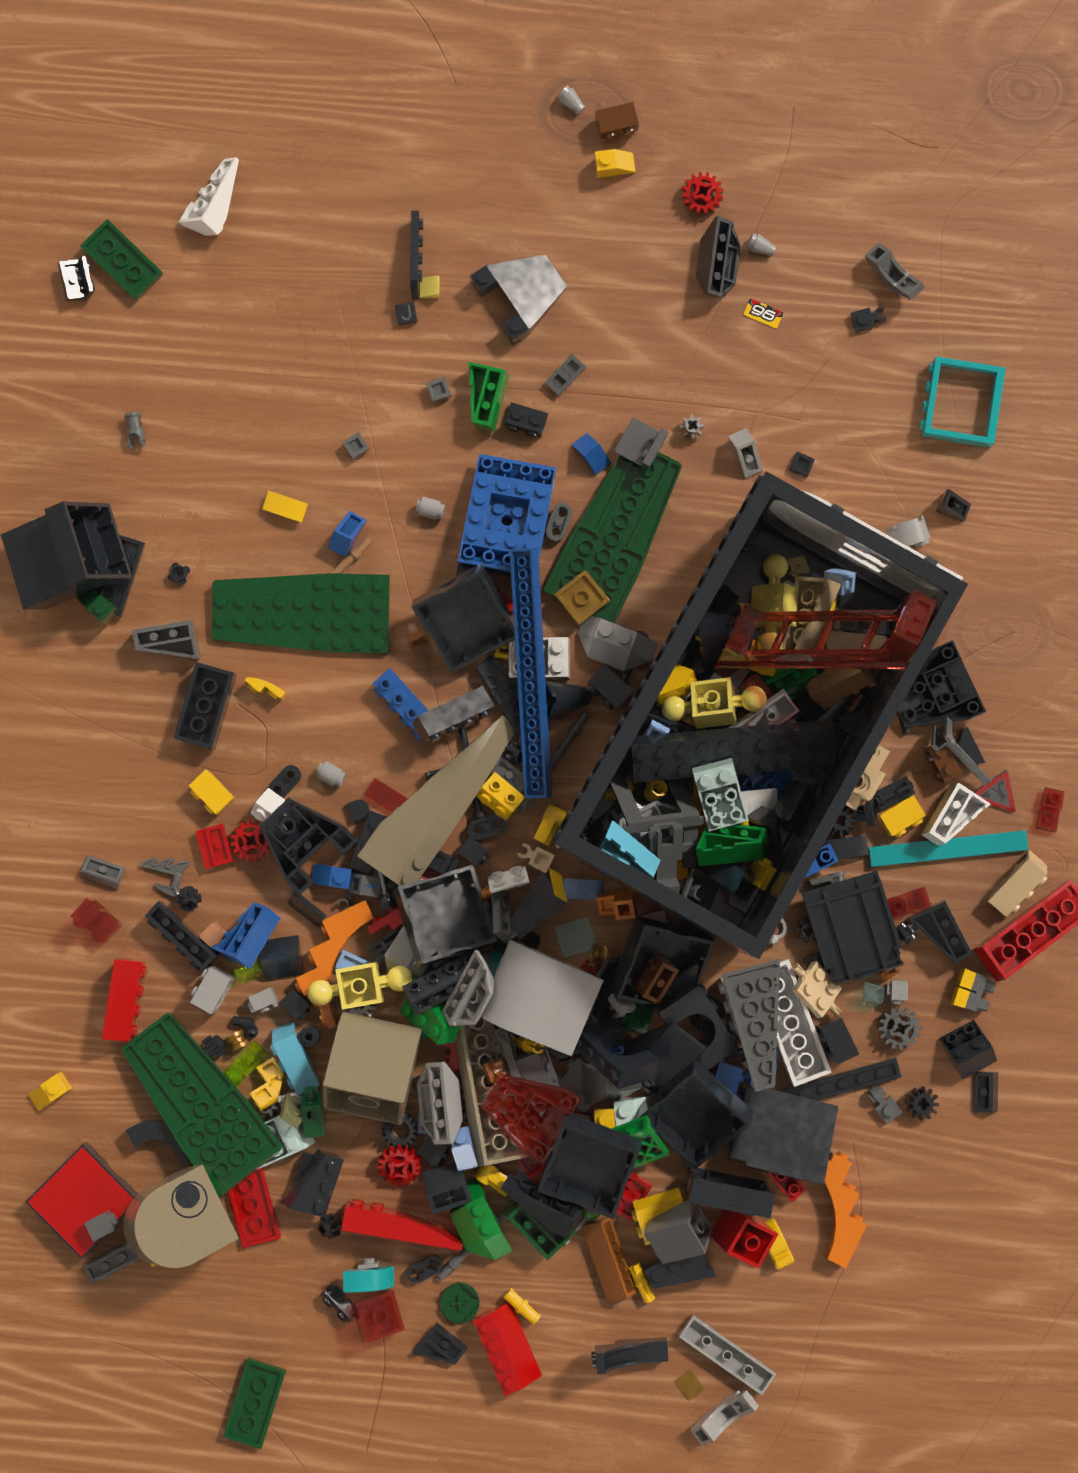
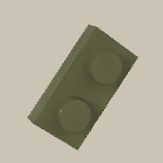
M287 1093L282 1100L280 1119L296 1129L302 1121L301 1100Z

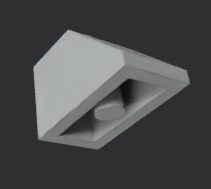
M745 428L729 435L728 438L732 451L744 477L747 478L763 471L755 441L748 430Z

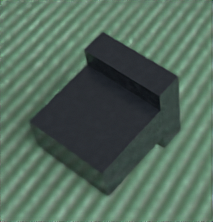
M62 501L44 509L46 515L0 534L23 610L49 609L101 586H115L132 579L110 503Z

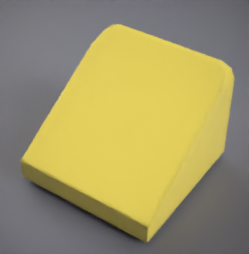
M439 276L423 277L422 282H420V298H439Z

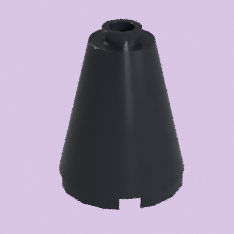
M546 681L548 720L587 706L592 698L591 692L586 686Z

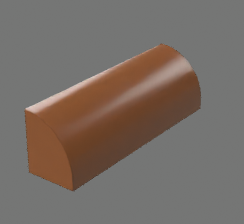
M603 1217L581 1226L607 1302L611 1303L631 1297L637 1290L628 1269L612 1219Z

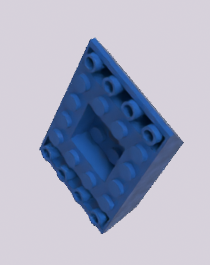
M479 454L457 563L472 566L482 563L485 568L511 572L510 549L538 548V561H540L556 467ZM504 518H509L512 520V524L505 526L501 521Z

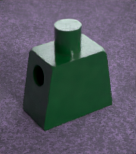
M314 1086L305 1087L301 1099L305 1138L325 1136L327 1117L326 1111L323 1108V1095L321 1092L316 1093Z

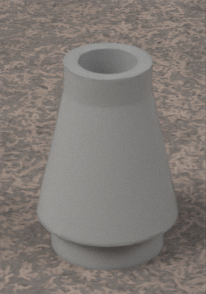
M567 85L557 95L560 99L559 102L577 115L585 108L573 87L570 88Z
M752 233L746 245L750 249L749 251L770 257L773 256L776 250V246L759 233L757 235Z

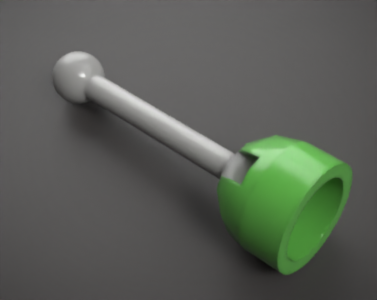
M584 1209V1218L574 1230L577 1232L586 1221H594L600 1214L596 1213L591 1216L588 1210Z

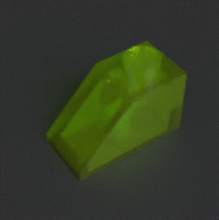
M254 1041L224 1071V1074L238 1087L269 1053Z

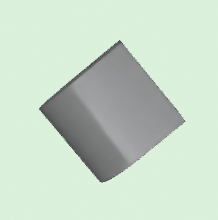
M509 940L494 975L493 995L484 1009L481 1018L517 1035L572 1056L603 980L562 960Z

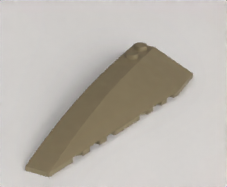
M501 715L483 731V734L474 739L466 749L459 752L449 764L442 767L416 793H413L406 802L398 806L389 817L382 820L357 856L399 886L418 881L479 792L515 733L508 719Z
M481 1017L476 1025H461L456 1037V1048L468 1124L478 1167L540 1155L533 1114L527 1106L526 1097L523 1091H521L518 1082L514 1083L513 1079H510L508 1076L494 1083H488L482 1065L501 1058L502 1045L496 1040L493 1024ZM503 1059L504 1064H505L506 1069H507V1068H508L507 1061Z

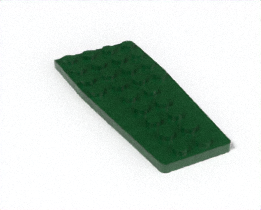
M658 452L649 470H646L620 455L570 536L543 592L555 597V593L586 570L610 600L592 616L615 624L640 574L681 471L682 464Z
M326 573L215 580L212 583L211 636L214 640L324 652L389 653L390 575Z
M166 1013L122 1047L123 1054L182 1151L193 1166L203 1164L219 1199L283 1149V1146L248 1099L216 1063L204 1053L200 1045L172 1014Z

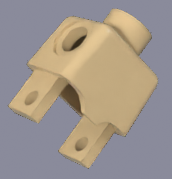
M878 745L861 776L862 784L854 788L846 803L847 806L857 810L862 799L870 801L886 775L879 770L887 758L889 750Z

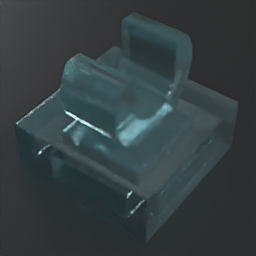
M865 982L862 990L863 1005L866 1004L867 1000L873 1002V1008H876L878 1003L882 1004L884 987Z

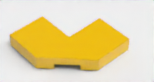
M273 1057L256 1067L265 1084L249 1093L260 1111L278 1101L284 1073Z

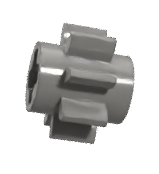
M691 414L690 419L683 418L682 421L685 425L680 426V430L685 431L683 437L688 435L693 440L696 434L698 436L702 435L699 429H703L705 425L700 424L701 417L696 419ZM689 425H696L695 429H688Z

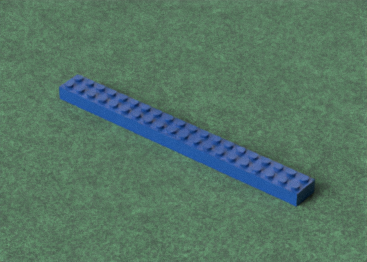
M538 548L510 549L525 798L552 797Z

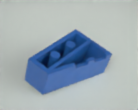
M253 902L237 920L239 923L231 931L227 930L224 934L226 937L218 945L214 944L211 949L223 958L250 969L281 917L267 906Z

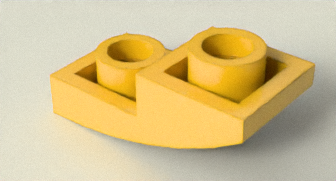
M268 491L262 509L302 522L308 504Z
M250 677L245 679L249 683L246 687L255 694L258 691L263 694L268 688L267 693L274 699L279 697L283 700L287 695L282 689L267 681Z

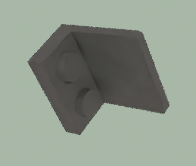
M632 418L615 448V453L649 470L667 438L668 431L661 428L659 432L636 418Z

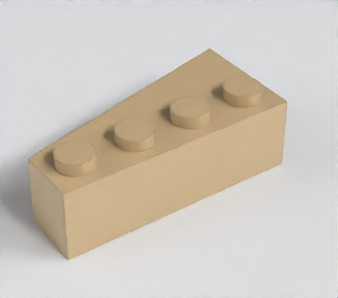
M796 576L794 586L798 587L796 627H785L782 638L783 648L780 654L791 658L809 657V653L816 645L841 584L829 579Z

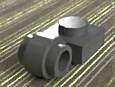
M874 1085L869 1089L867 1096L873 1103H879L874 1108L883 1121L888 1124L903 1112L890 1095L884 1099L886 1092L880 1085Z

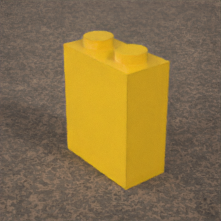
M679 1188L633 1201L634 1209L631 1210L634 1222H639L640 1226L636 1227L639 1239L644 1238L645 1245L651 1244L645 1237V1230L649 1220L683 1203Z

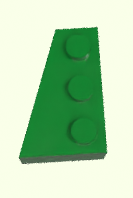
M468 362L472 423L476 428L495 432L510 376L504 369Z
M706 824L696 848L699 866L764 860L769 847L767 829L735 824L709 831Z
M405 996L399 1012L417 1028H422V1032L438 1045L455 1042L461 1026H449L441 1013L445 1006L443 1002L416 1015Z

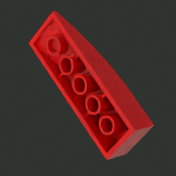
M1072 880L1067 881L974 948V951L996 982L1009 978L1078 925V888Z
M353 1198L345 1206L341 1231L459 1251L462 1249V1240L449 1231L410 1213L384 1207V1203L372 1202L371 1205L364 1203L362 1199Z

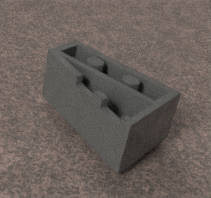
M194 619L132 630L136 650L193 659L201 658Z

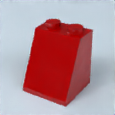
M723 1210L713 1227L711 1237L727 1254L759 1269L779 1234L755 1215Z

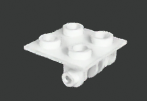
M515 866L508 871H497L492 873L491 876H487L491 893L505 889L509 890L512 887L514 889L515 887L525 886L526 883H530L525 866Z

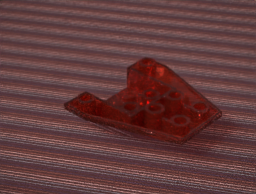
M500 1073L481 1108L526 1155L543 1164L555 1143L565 1113L571 1116L580 1097L562 1087Z

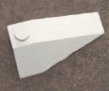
M237 157L227 158L222 161L211 175L210 184L200 189L198 192L200 197L195 203L190 202L178 223L205 236L218 235L222 231L228 214L239 162Z

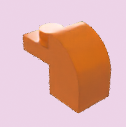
M618 889L616 893L598 894L596 896L600 916L615 914L616 920L636 918L638 910L634 892L628 889Z

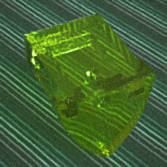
M259 955L250 969L243 967L234 970L236 978L240 983L264 977Z

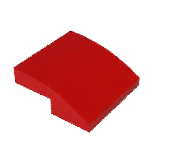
M632 1172L625 1185L617 1214L632 1222L631 1210L634 1209L633 1201L646 1198L653 1184Z

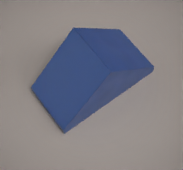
M588 433L572 444V447L595 475L611 464L601 445Z

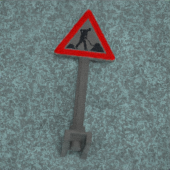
M948 717L944 718V726L940 729L933 726L931 747L936 752L944 746L949 748L984 784L973 793L989 802L990 805L1015 812L1016 808L1009 771L1006 769L993 779H990L955 742V739L952 737V721Z

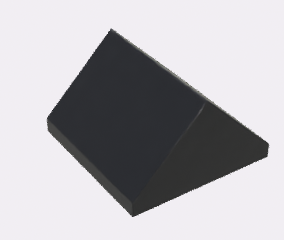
M299 935L267 940L259 953L265 980L305 974Z

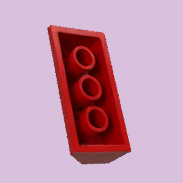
M126 958L114 959L102 1032L103 1040L131 1041L133 1037H136L138 1026L135 1025L136 1017L139 1018L141 1006L138 1003L139 998H142L144 993V986H141L142 978H145L147 974L145 961Z
M509 1302L480 1313L473 1318L474 1325L505 1396L525 1388L542 1376L516 1312Z

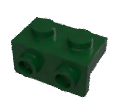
M634 1002L636 1005L635 1010L626 1013L623 1017H619L618 1022L625 1029L641 1035L648 1031L655 1005Z

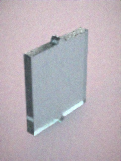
M588 917L555 927L559 940L557 943L561 946L564 958L589 951L592 945L596 943L593 936L594 931L591 929Z

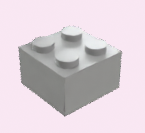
M217 966L204 970L200 977L202 980L201 984L198 987L196 986L190 995L192 997L190 1003L210 1014L218 1011L236 979L235 976Z

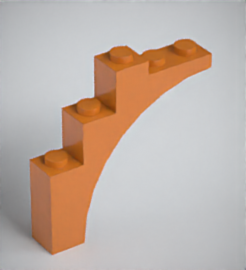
M367 900L322 921L323 926H321L325 937L329 936L330 940L309 949V960L312 965L316 964L317 968L296 978L295 986L299 994L308 995L309 986L317 980L327 981L331 985L334 963L342 947L361 926L375 918ZM331 1001L323 1006L313 1004L321 1012L319 1018L323 1026L327 1025L329 1029L337 1025Z
M838 1151L837 1154L831 1152L824 1182L833 1209V1231L825 1257L846 1268L867 1224L863 1222L864 1218L856 1213H853L852 1216L850 1215L859 1197V1193L855 1191L856 1187L848 1182L842 1184L852 1162L848 1160V1155Z

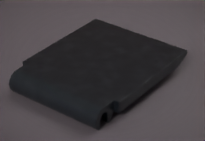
M878 871L801 893L824 970H829L834 986L904 965L898 949L902 946Z
M742 1087L739 1099L753 1110L752 1125L731 1141L728 1159L744 1162V1167L824 1185L838 1106L772 1089L755 1092L754 1089Z

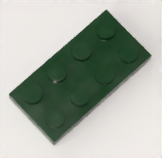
M108 219L80 245L135 301L163 275V272Z
M248 1357L223 1435L224 1438L262 1449L287 1369Z

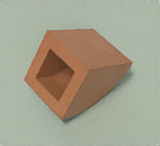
M212 922L199 937L212 947L214 944L218 945L226 937L224 935L226 931L217 922Z

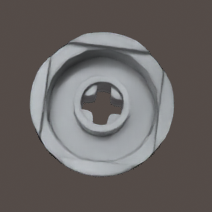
M923 515L886 528L888 536L908 547L911 545L917 547L930 543L929 538L931 536Z

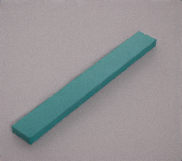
M1026 830L951 838L947 843L936 845L931 841L868 847L870 867L1029 850Z

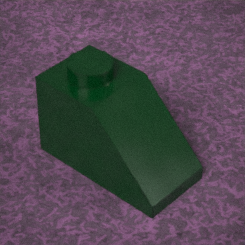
M96 589L77 598L88 611L105 625L120 611Z

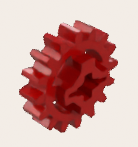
M699 172L698 177L694 174L691 175V181L686 179V186L682 187V191L685 193L682 194L681 198L686 199L684 206L690 205V212L695 209L696 215H699L700 211H703L705 216L707 210L714 213V206L716 208L720 207L718 201H723V196L720 194H723L724 188H719L721 181L715 182V175L710 178L709 172L705 176H702V173ZM693 186L695 192L690 196V189ZM699 192H706V196H704L703 194L699 195ZM715 192V199L712 201L711 195Z
M248 819L247 825L240 822L241 828H234L237 833L236 835H231L235 842L230 844L236 846L233 852H240L239 859L246 856V862H249L251 858H253L254 862H257L258 857L265 859L264 853L270 854L271 852L268 850L269 845L266 839L265 845L261 841L262 830L259 826V820H255L254 824H252L251 820ZM252 827L256 828V829H255L253 832H251V833H248V832L244 831V830H246V829H248V828H252ZM255 836V841L258 845H249L250 841L247 837ZM240 837L243 839L244 844L242 848L239 842ZM252 849L260 851L256 854H248Z
M398 1144L397 1148L391 1145L389 1151L384 1149L383 1155H379L377 1169H380L379 1175H384V1181L391 1180L390 1185H393L394 1182H397L398 1186H401L402 1182L409 1185V1180L414 1182L416 1176L420 1174V1156L415 1155L414 1149L408 1151L407 1145L404 1149L401 1148L400 1144Z

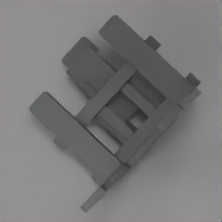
M622 773L614 774L609 784L626 821L623 829L639 843H641V832L649 831V846L647 849L660 859L656 870V881L679 893L680 885L676 878L677 860H682L684 868L697 865L698 825H703L704 817L700 816L683 779L665 780L680 813L642 817ZM670 829L669 843L662 844L661 830Z

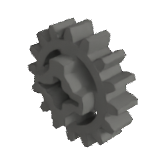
M897 1006V1011L889 1008L890 1014L884 1012L885 1019H879V1022L883 1023L882 1026L877 1027L878 1030L883 1031L879 1037L886 1038L884 1041L886 1045L891 1042L890 1048L892 1049L896 1045H898L899 1050L903 1049V1045L909 1049V1043L916 1044L917 1042L914 1038L921 1037L917 1033V1030L922 1029L921 1026H917V1023L921 1020L919 1018L914 1019L916 1013L911 1012L909 1014V1008H905L904 1011H902L900 1006ZM899 1015H905L909 1020L902 1021ZM891 1019L892 1023H891L890 1027L887 1028V1024H888L889 1020ZM898 1023L900 1025H905L902 1028L901 1033L899 1031H895V1029L898 1028ZM911 1028H913L912 1033L909 1037L908 1032ZM897 1035L901 1041H894L890 1037Z

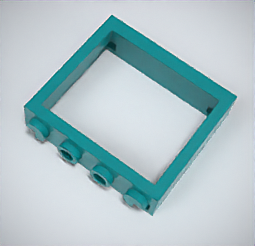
M936 356L933 362H930L928 373L931 376L930 381H927L925 386V392L928 395L927 400H924L922 405V411L925 414L924 419L920 420L919 425L922 431L921 437L991 448L995 443L1006 367ZM941 366L994 375L984 436L931 428Z

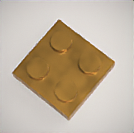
M586 570L554 594L578 625H581L610 602L609 598Z

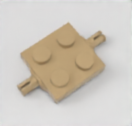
M817 961L811 962L805 971L796 963L792 967V970L799 976L797 985L793 989L796 996L817 1018H823L828 1009L834 1016H838L841 1010L834 1004V1001L842 988L839 985L834 986L831 976Z

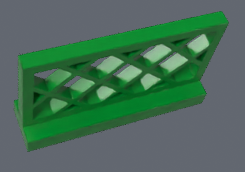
M647 1115L611 1128L638 1139L648 1135L651 1136L650 1140L641 1139V1145H646L647 1148L646 1150L640 1149L639 1155H642V1158L636 1160L634 1168L669 1155L668 1149L650 1125V1119ZM655 1147L660 1148L661 1151L651 1152L650 1149Z

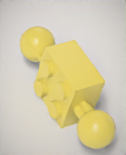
M779 554L770 555L765 559L763 571L769 578V584L752 586L749 625L765 629V633L758 639V644L761 646V654L769 658L777 656L783 648V642L777 634V628L796 627L798 587L780 583V579L788 571V563Z
M731 677L691 682L692 701L685 702L680 697L672 696L663 702L661 711L664 718L674 722L682 720L686 713H692L696 729L736 724L735 707L743 706L748 711L757 712L765 706L767 697L763 689L757 686L746 688L742 695H734Z
M377 962L335 969L338 984L330 985L327 981L317 980L309 986L308 998L313 1004L323 1006L328 1004L333 997L340 996L342 1009L384 1002L382 988L390 987L394 991H404L402 986L412 981V974L404 966H395L387 975L380 976Z

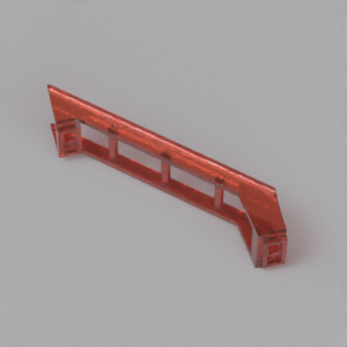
M913 590L895 610L762 612L744 604L715 668L905 669L923 637L937 600ZM898 620L889 639L879 649H869L881 621ZM759 621L782 622L770 650H746ZM826 621L815 649H780L791 622ZM836 621H871L860 649H824Z

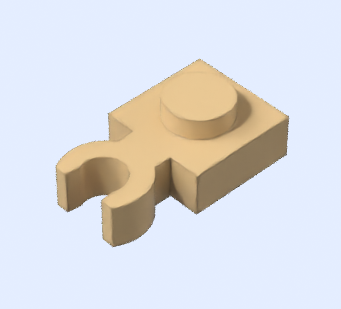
M523 843L522 846L526 847L528 852L525 855L521 853L517 855L523 859L529 858V865L546 873L555 855L539 847L532 851L528 844Z

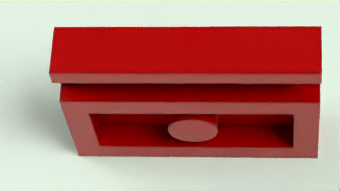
M224 823L195 831L205 869L234 862Z

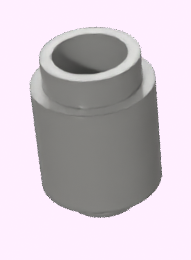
M423 496L422 500L418 499L416 511H419V516L433 520H442L446 505L441 504V501Z
M327 761L324 764L320 763L316 770V774H318L317 779L333 787H340L346 777L343 769Z

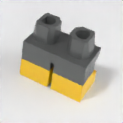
M961 968L956 985L973 990L974 992L955 987L950 1004L972 1011L987 1012L990 1001L981 999L983 991L993 994L996 984L987 980L988 977Z

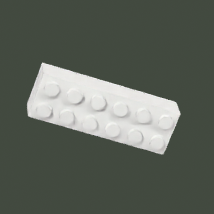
M783 959L780 961L777 1039L780 1044L778 1047L790 1082L795 1087L832 1072L807 1006L793 992L797 985V980L789 959Z

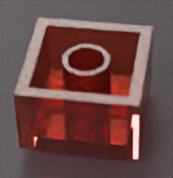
M387 1290L351 1303L363 1343H369L405 1330L394 1290Z

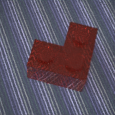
M86 898L71 914V917L74 919L72 923L80 930L82 928L85 930L89 929L92 932L91 936L99 943L101 941L103 943L108 942L123 926L95 898Z

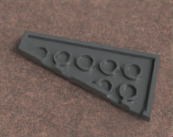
M780 959L722 974L755 1092L775 1087Z

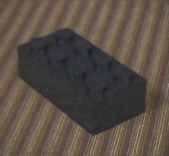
M195 663L174 739L212 750L216 749L237 674L202 663Z

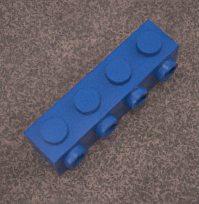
M389 668L372 683L375 686L373 691L380 699L383 696L387 699L388 703L386 705L393 713L397 711L402 716L399 720L406 727L410 725L414 729L412 734L421 742L422 740L412 722L418 715L429 710L393 670Z

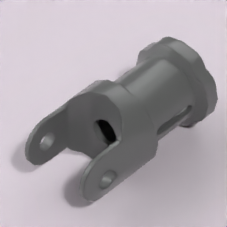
M132 412L124 415V418L127 419V438L130 449H134V439L139 436L140 444L142 446L146 445L144 429L141 426V412Z

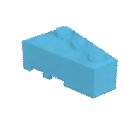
M613 820L597 848L652 879L654 878L660 859Z
M293 1020L272 1030V1045L270 1047L274 1056L278 1055L280 1059L278 1063L283 1073L286 1072L289 1077L287 1082L290 1089H295L297 1095L304 1092L305 1087L319 1086V1077L309 1055H307L299 1040Z

